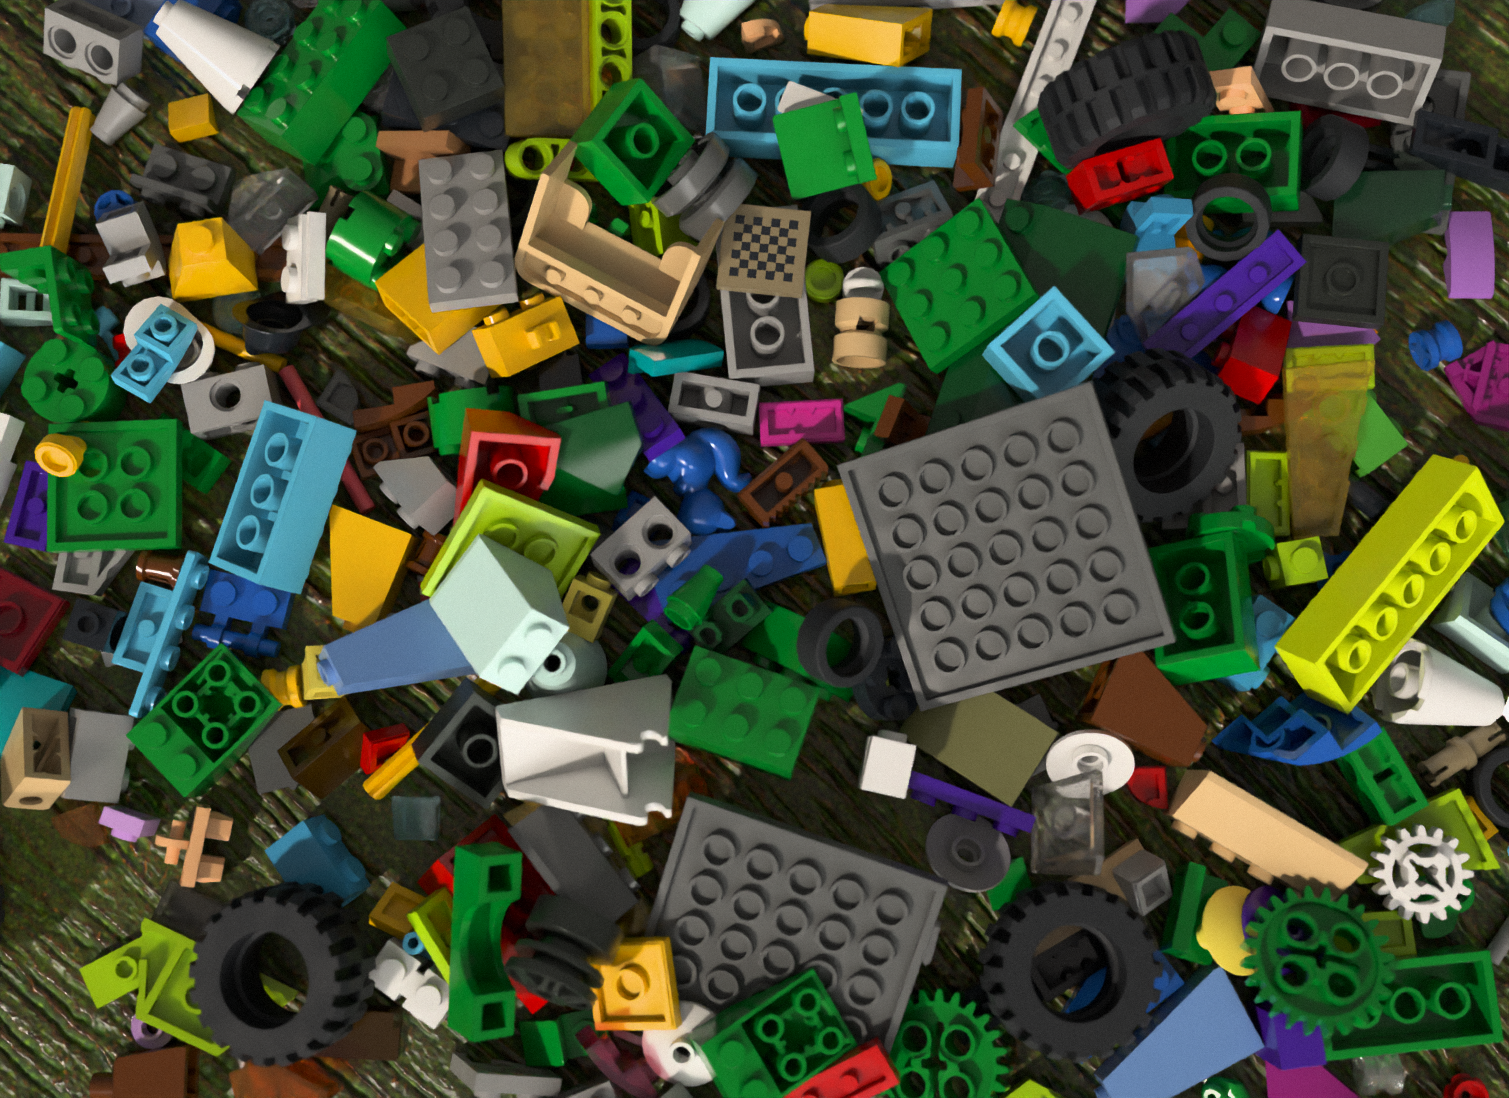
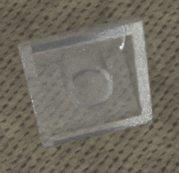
M656 44L632 59V79L641 77L694 139L705 136L707 108L699 56Z
M1191 247L1126 253V312L1141 343L1179 313L1206 285L1197 253Z
M1094 769L1033 787L1032 815L1036 816L1031 832V871L1040 874L1101 876L1104 860L1103 771Z

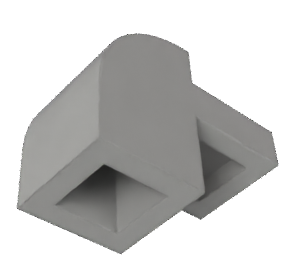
M143 201L101 215L95 225L110 255L103 266L110 284L122 281L124 287H128L166 274V261L162 245Z

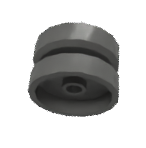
M713 131L703 136L685 153L651 199V203L666 217L678 215L682 212L679 228L695 243L702 240L716 218L725 222L736 211L751 191L758 177L757 173L742 158L727 162L730 148Z

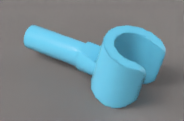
M101 306L95 311L100 323L98 335L107 343L115 361H117L118 352L113 349L112 337L114 335L111 331L121 322L110 309Z

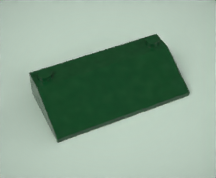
M1007 198L998 224L1040 296L1043 297L1055 286L1105 340L1140 238L1137 235L1047 205ZM1020 316L949 365L925 435L1025 403L982 356L987 346ZM1094 372L1090 376H1088L1081 384L1091 381Z

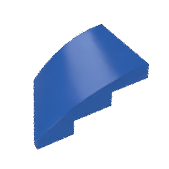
M1302 692L1291 703L1280 696L1251 722L1241 714L1211 741L1218 749L1294 765H1313L1342 757L1357 750L1379 735L1382 730L1374 719L1357 706L1347 715L1308 697L1305 692Z

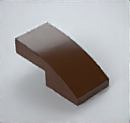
M434 380L392 387L394 404L352 411L354 428L362 434L389 427V422L425 412L428 410L427 398L432 396L439 399L438 394L442 393V389Z
M889 395L874 435L886 445L892 447L925 436L931 417L919 414L904 398Z

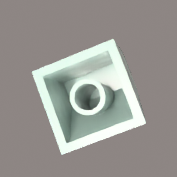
M480 533L429 599L430 605L478 676L514 694L519 693L569 629L552 571Z

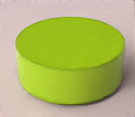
M817 259L805 268L806 293L810 299L819 303H826L840 295L844 274L837 263Z

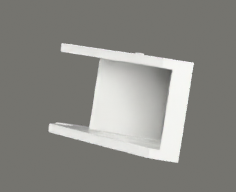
M667 674L495 706L502 781L508 797L640 826L647 824V812L658 810L665 817L670 818L672 816L676 758L675 742L668 740L670 710L673 705L671 679Z

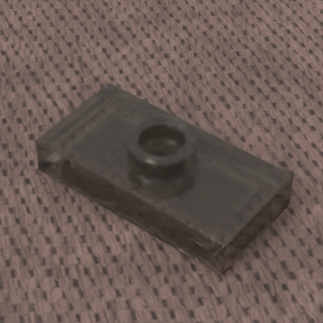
M171 879L151 920L196 942L197 936L207 934L203 930L204 924L212 914L219 913L221 906L226 902L196 888L181 886L180 880Z

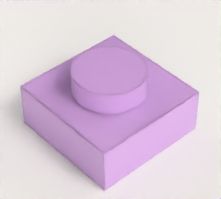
M123 805L104 806L98 823L113 828L111 835L116 838L137 842L138 837L154 836L161 819Z

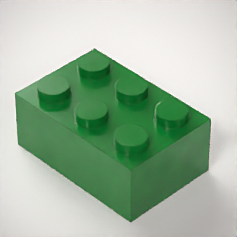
M1301 111L1213 115L1202 118L1201 122L1195 126L1189 127L1182 134L1167 140L1166 155L1174 179L1164 186V194H1169L1179 199H1191L1194 192L1206 180L1215 175L1237 173L1251 177L1264 187L1271 200L1272 212L1299 211L1303 144ZM1228 196L1210 201L1204 208L1203 214L1254 213V210L1243 200Z
M1230 530L1148 548L1177 636L1176 642L1155 648L1156 667L1172 686L1260 671L1247 553L1233 531Z
M695 646L670 710L668 740L790 782L813 718L821 689Z

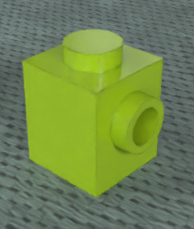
M1319 536L1275 544L1273 551L1270 548L1265 550L1266 558L1262 559V569L1266 580L1269 582L1270 591L1310 584L1329 578Z

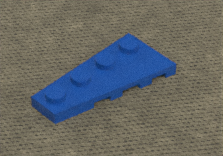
M811 523L692 536V544L689 546L691 549L690 554L675 568L668 565L657 575L659 581L654 589L664 613V608L668 604L666 598L695 575L703 565H709L716 569L724 578L709 607L710 609L745 578L758 591L824 566L827 560ZM671 539L650 542L654 545L662 546L670 542ZM664 613L667 623H673Z

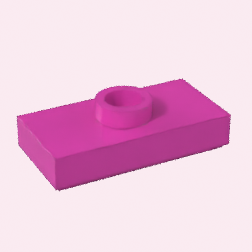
M843 399L759 403L761 447L794 445L802 437L809 444L845 442Z

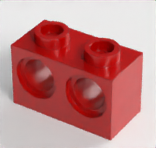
M1160 137L1082 160L1066 175V179L1080 216L1154 194L1174 179V175Z

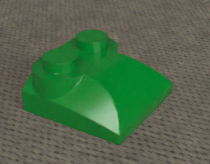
M354 112L315 166L303 161L310 211H319L330 185L339 187L345 191L344 193H350L354 197L363 190H369L385 200L388 199L392 191L390 190L386 153L376 147L378 132L382 131L381 120L378 115L368 116L362 112Z

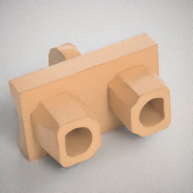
M196 803L189 838L183 837L186 821L173 819L170 835H156L154 844L167 847L164 863L177 865L180 850H186L180 878L181 886L194 888L195 882L221 881L225 857L201 853L205 838L229 841L233 817L211 811L210 805Z

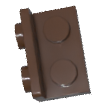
M984 86L968 89L966 107L961 112L959 146L957 148L953 187L958 192L995 186L1003 112Z

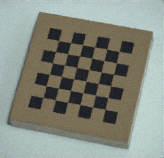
M740 204L723 224L716 284L717 290L802 298L811 211Z

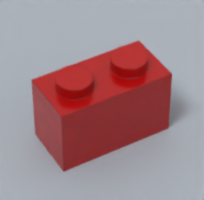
M1252 307L1219 335V338L1223 339L1224 342L1222 341L1218 346L1211 362L1212 366L1217 367L1215 375L1230 386L1235 395L1260 405L1279 378L1292 321L1259 307Z

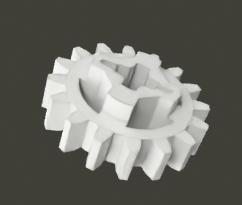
M1413 823L1411 834L1405 828L1396 827L1395 835L1397 839L1394 841L1384 836L1380 838L1381 843L1386 849L1383 853L1371 852V856L1380 862L1379 867L1368 869V874L1380 878V882L1375 884L1372 890L1378 895L1387 894L1382 903L1386 908L1393 910L1399 906L1398 916L1407 920L1415 912L1416 919L1422 923H1428L1430 912L1435 917L1444 920L1447 919L1444 909L1446 906L1457 910L1462 908L1456 896L1458 893L1470 895L1471 890L1462 885L1463 879L1474 877V872L1462 868L1461 863L1466 862L1470 857L1468 853L1463 851L1454 852L1459 843L1456 838L1448 836L1442 840L1443 830L1433 826L1426 835L1424 825ZM1415 844L1432 845L1430 848L1425 847L1421 852H1412L1407 848ZM1409 861L1424 866L1422 871L1426 875L1425 878L1431 884L1418 880L1419 875ZM1394 862H1395V863H1396V877L1393 879V878H1392V869H1393V864H1394ZM1448 867V880L1446 883L1445 869ZM1420 894H1430L1433 899L1423 902L1409 901L1411 898L1416 899Z

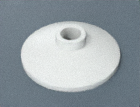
M1095 729L1075 731L1061 737L1051 746L1046 757V769L1050 779L1064 791L1080 796H1099L1119 789L1130 779L1135 766L1133 751L1122 738L1110 732Z
M679 1001L682 1025L676 1030H644L642 1036L643 1053L653 1071L664 1080L675 1085L680 1082L684 1086H698L713 1079L687 1035L716 1016V1014L701 1004ZM680 1046L685 1047L689 1050L690 1055H682L676 1048Z

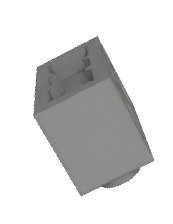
M59 0L45 7L43 53L60 60L65 66L78 68L96 76L101 82L117 86L141 72L144 27L83 0Z
M654 496L590 555L594 566L630 601L635 595L643 597L649 593L659 581L657 575L668 565L675 568L685 560L691 552L689 548L692 544L691 532ZM657 530H666L673 535L670 542L662 546L652 544L649 538ZM627 558H633L639 561L641 565L634 574L623 575L617 571L620 562Z

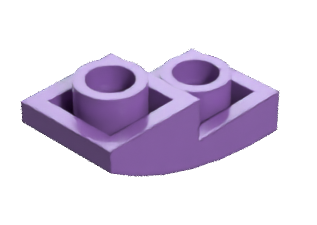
M1450 211L1447 230L1444 233L1448 255L1443 264L1448 298L1492 299L1495 284V254L1490 211Z

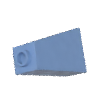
M429 599L324 645L318 656L320 661L317 662V669L323 682L327 687L333 685L338 695L477 674L430 605Z
M1213 962L1209 966L1201 965L1184 982L1185 984L1177 989L1151 1015L1153 1018L1146 1029L1139 1027L1133 1033L1136 1040L1126 1048L1120 1046L1114 1052V1055L1110 1056L1094 1072L1100 1085L1094 1089L1097 1098H1171L1265 1047L1224 969L1219 964Z

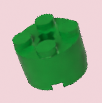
M363 190L348 204V206L355 209L352 215L347 220L340 217L335 224L326 246L325 257L330 260L327 263L371 290L379 292L375 281L407 257L404 255L408 247L407 244H412L422 228V223L411 214L373 192Z
M50 339L46 341L29 361L21 385V393L33 410L56 424L114 421L122 412L128 395V391L115 384L111 377L115 370L116 361L85 342L76 343L69 339Z
M499 386V392L488 394L487 387L441 393L438 394L439 399L432 396L427 398L434 449L439 450L440 456H449V458L459 457L466 408L506 411L516 414L513 389L510 386Z

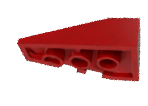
M466 408L460 445L453 527L481 478L538 501L543 491H547L554 480L561 441L560 435L511 412Z

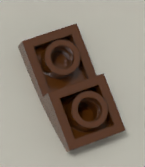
M1277 393L1270 395L1269 399L1255 408L1256 416H1254V410L1240 409L1242 421L1237 424L1242 426L1241 438L1258 435L1288 423L1311 408V400H1296V395L1293 393Z
M429 410L389 422V427L356 436L351 450L361 482L379 476L373 468L379 461L431 457L439 453V450L434 449Z

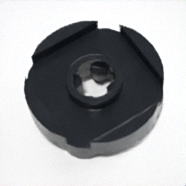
M895 635L883 636L882 653L877 665L862 682L852 686L853 694L859 707L869 718L886 722L905 720L912 715L918 703ZM887 678H889V686L885 683Z

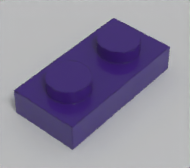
M27 460L25 462L4 542L47 552L48 472L37 462Z

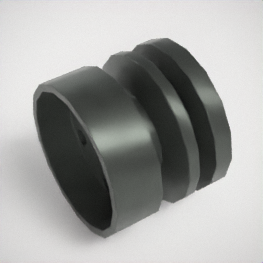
M540 895L525 924L528 931L540 941L519 939L514 949L520 956H511L504 970L512 979L540 998L559 1005L590 1010L597 1000V995L591 988L599 989L605 981L603 975L591 964L607 966L612 964L625 935L622 929L613 921L580 903L554 895Z

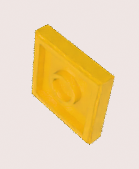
M670 936L623 938L612 964L609 966L591 964L605 979L601 988H591L597 995V1000L592 1008L596 1031L676 1030L682 1025Z

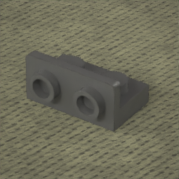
M154 143L143 175L132 174L129 182L141 192L140 197L149 203L164 207L166 202L179 205L180 211L196 218L203 219L205 214L219 218L222 215L237 173L231 167Z
M934 180L876 201L882 214V225L878 237L872 244L878 268H886L953 217V212Z

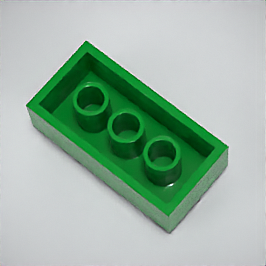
M318 0V5L306 21L296 28L292 40L283 52L272 60L268 72L257 87L246 95L244 104L237 112V115L270 144L315 166L391 63L387 54L386 37L407 28L381 0Z
M1464 944L1417 949V954L1395 956V959L1390 964L1383 966V968L1396 974V978L1391 983L1383 984L1392 992L1391 996L1386 1001L1377 1000L1383 1007V1010L1377 1016L1367 1013L1370 1022L1363 1028H1360L1352 1021L1353 1030L1348 1035L1344 1036L1336 1024L1334 1033L1329 1038H1324L1322 1034L1326 1061L1504 1042L1490 950ZM1316 960V967L1321 969L1324 964ZM1345 966L1358 973V969L1355 966ZM1297 974L1298 987H1299V986H1301V979H1300L1299 975ZM1335 979L1328 980V986L1334 995L1340 998L1348 997L1347 989L1340 981Z

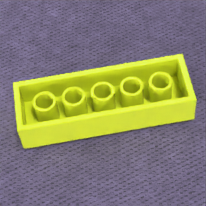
M1433 454L1396 500L1389 505L1387 511L1372 529L1364 535L1361 542L1343 564L1336 569L1333 576L1319 593L1311 599L1308 606L1289 629L1283 633L1274 647L1308 697L1348 715L1505 523L1477 466Z

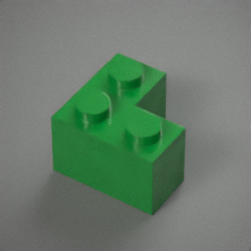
M1231 8L1226 11L1204 38L1172 12L1154 31L1156 34H1159L1164 30H1174L1175 32L1183 30L1195 37L1208 71L1236 68L1262 35L1261 32Z
M764 600L774 612L749 632L741 644L742 647L756 654L752 662L774 673L780 667L782 668L780 675L803 683L805 681L809 682V685L821 689L819 698L827 702L830 701L833 695L849 703L853 695L852 686L834 687L806 673L800 664L796 643L799 628L805 617ZM833 631L826 647V658L829 667L839 664L847 656L852 646L850 642Z

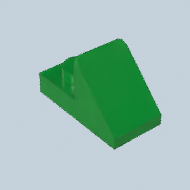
M899 382L844 406V415L873 426L872 430L863 427L855 447V451L862 453L861 457L882 450L884 442L874 435L875 429L889 395L903 398L907 385Z
M652 619L639 631L607 672V676L615 683L666 674L681 658L680 653L684 648Z
M576 1009L519 1021L526 1066H562L566 1064L568 1059L611 1051L613 1049L610 1030H595L593 1009Z

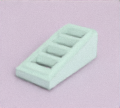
M1 278V322L4 326H53L49 295L41 294L37 289L27 284H22L15 278ZM19 295H26V310H18ZM36 295H43V311H35Z

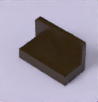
M343 695L279 748L277 752L291 778L319 799H324L361 768L363 733L373 731V729L366 724L355 704Z
M367 1004V1010L361 1020L353 1023V1030L349 1034L333 1043L332 1046L312 1056L396 1061L400 1056L403 1007Z

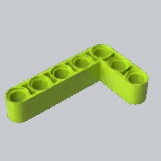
M581 0L583 122L613 83L632 79L631 0ZM602 24L609 27L611 31V43L605 41L601 35ZM603 67H606L612 74L611 86L606 85L602 79L601 72ZM535 137L515 142L505 152V167L509 174L517 179L539 180L543 170L559 154L570 139ZM525 148L532 151L535 156V166L532 170L528 169L523 163L522 154ZM574 155L575 165L572 171L569 170L567 179L572 182H599Z

